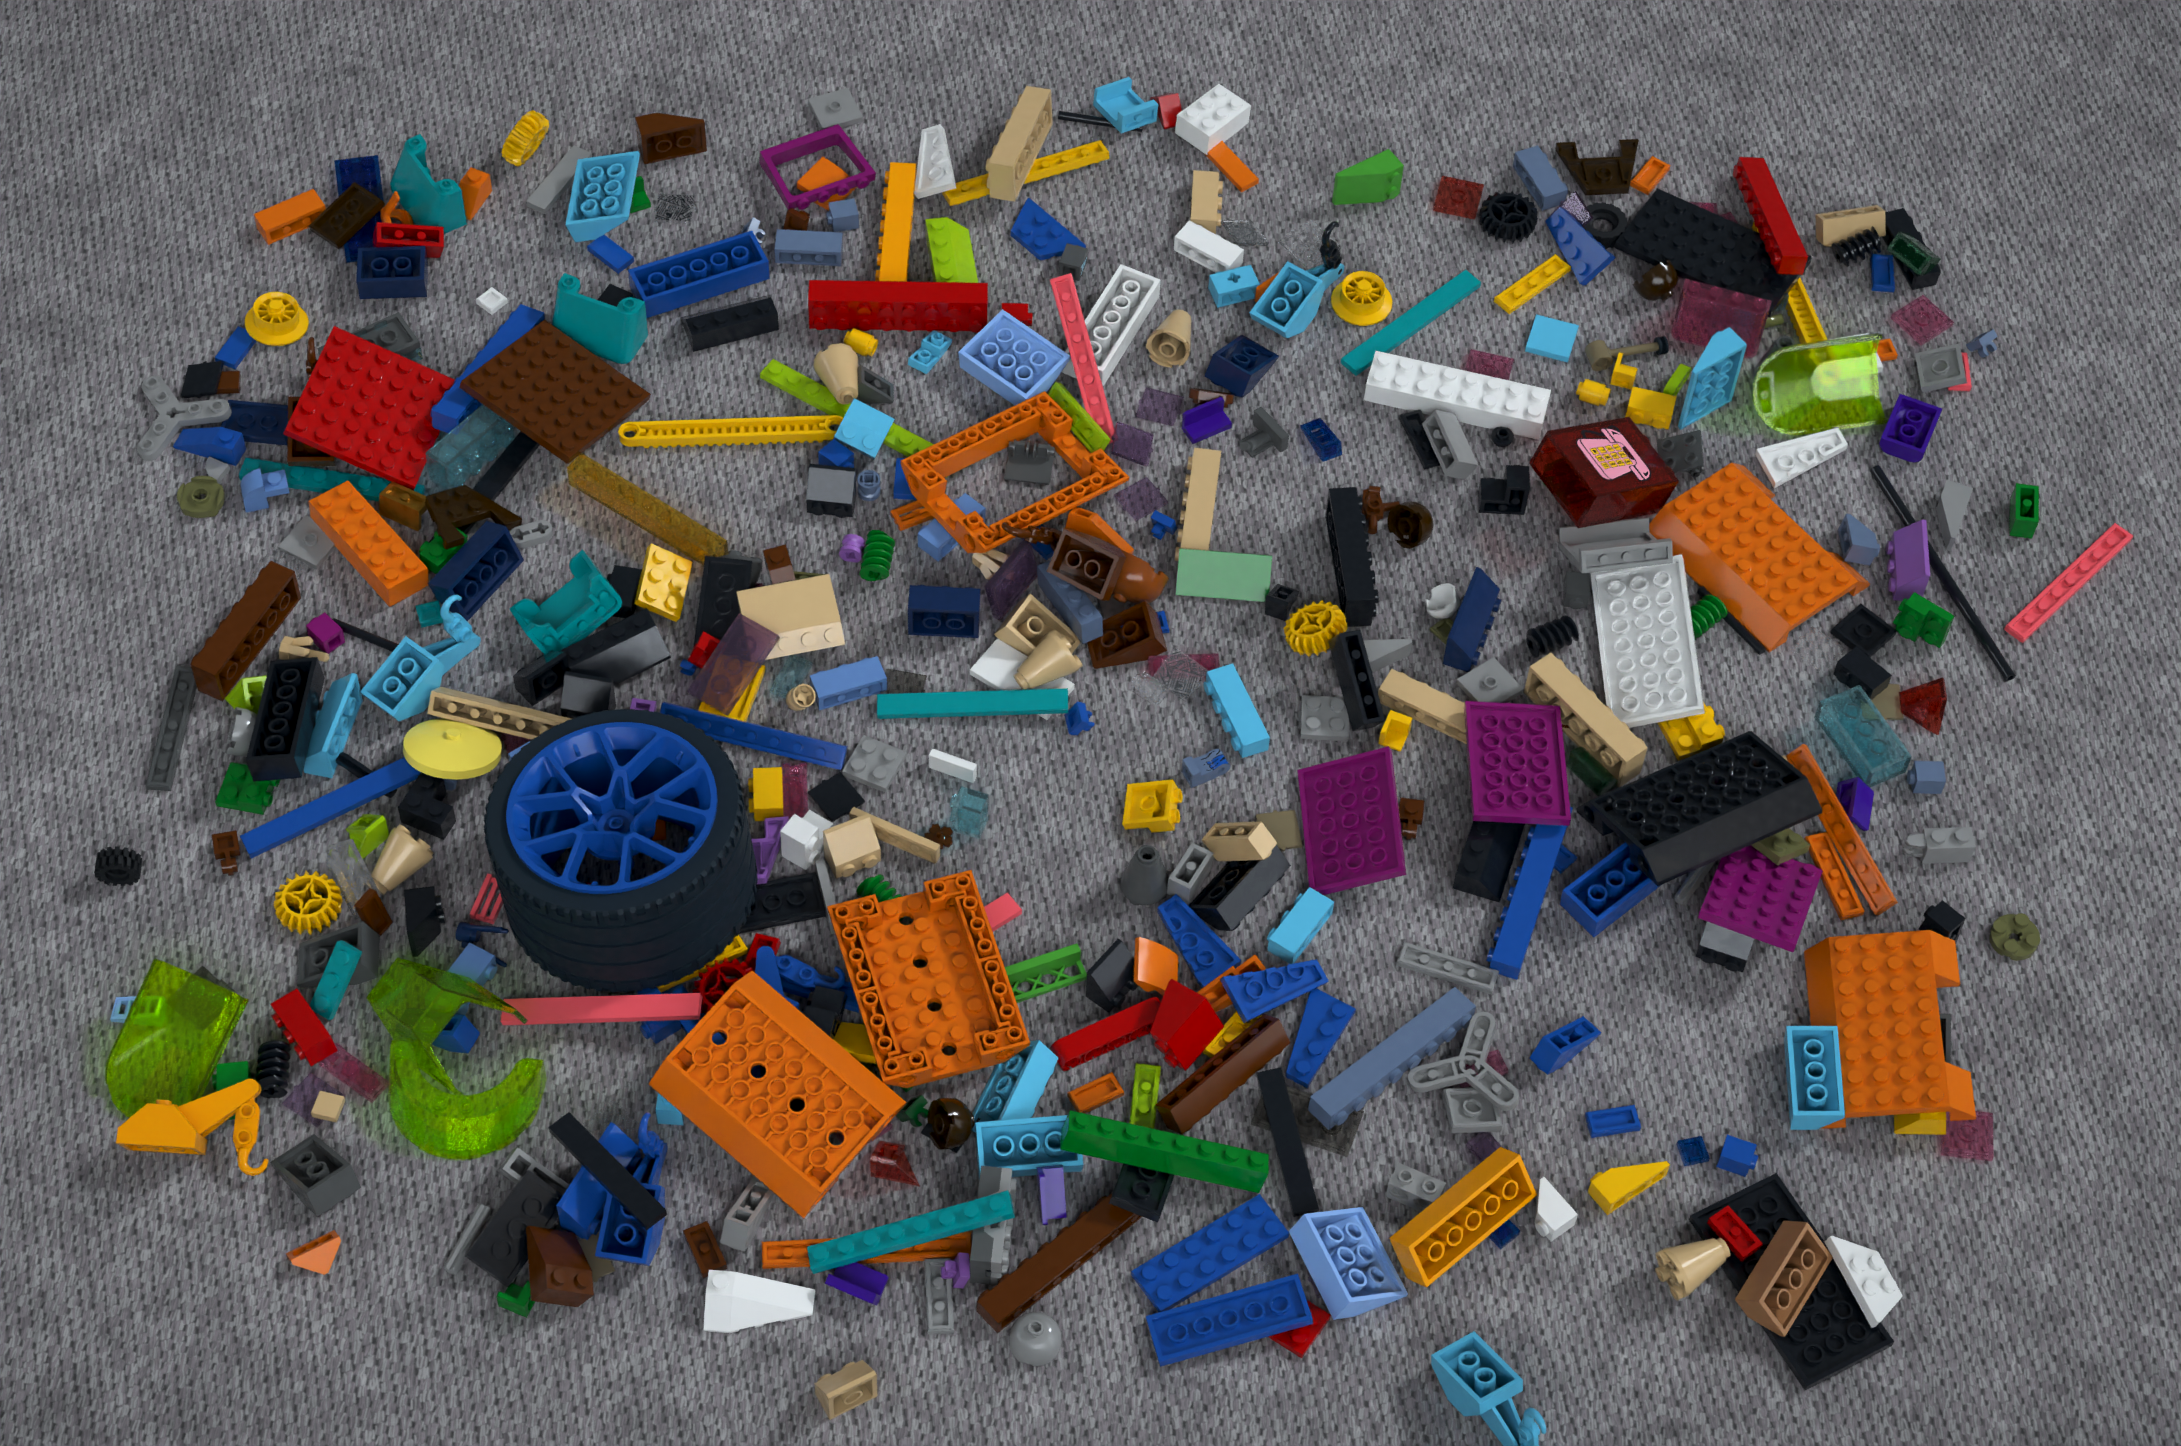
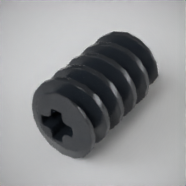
M1873 226L1871 231L1865 229L1863 234L1856 233L1855 238L1849 236L1847 241L1844 239L1840 240L1839 245L1837 243L1832 244V251L1839 264L1844 263L1846 267H1849L1850 259L1856 264L1857 256L1865 260L1866 252L1872 257L1873 249L1881 253V241Z
M1564 615L1560 619H1554L1552 622H1546L1544 625L1530 628L1527 631L1526 642L1532 656L1538 658L1539 651L1541 654L1546 655L1548 649L1553 652L1556 650V646L1560 649L1563 648L1564 642L1568 646L1571 645L1572 638L1578 641L1579 633L1572 618Z
M268 1041L261 1044L258 1048V1065L256 1067L257 1074L255 1080L261 1085L260 1096L264 1098H282L288 1093L285 1090L288 1086L286 1079L289 1077V1073L286 1070L290 1067L287 1061L290 1059L288 1052H290L291 1046L287 1042Z

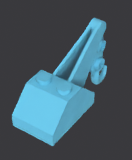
M450 596L445 600L440 609L444 630L451 636L450 638L421 647L405 636L360 691L367 699L397 721H402L424 712L429 706L431 691L440 687L442 676L479 646L481 638L473 633L472 626L459 613L449 612L451 604L456 600L460 601L462 599L461 596Z
M1475 1331L1431 1355L1432 1368L1448 1401L1463 1416L1480 1415L1503 1446H1539L1538 1435H1540V1429L1542 1434L1547 1432L1543 1417L1536 1409L1530 1407L1524 1411L1521 1421L1511 1398L1523 1391V1379Z

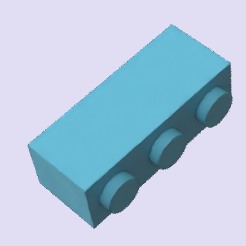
M1311 887L1304 894L1300 893L1294 902L1293 909L1291 911L1287 910L1282 916L1279 927L1277 929L1274 927L1268 934L1267 940L1269 943L1267 951L1289 964H1294L1332 915L1334 901Z

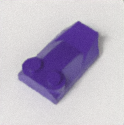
M1899 394L1879 442L1881 450L1909 462L1921 461L1942 408Z

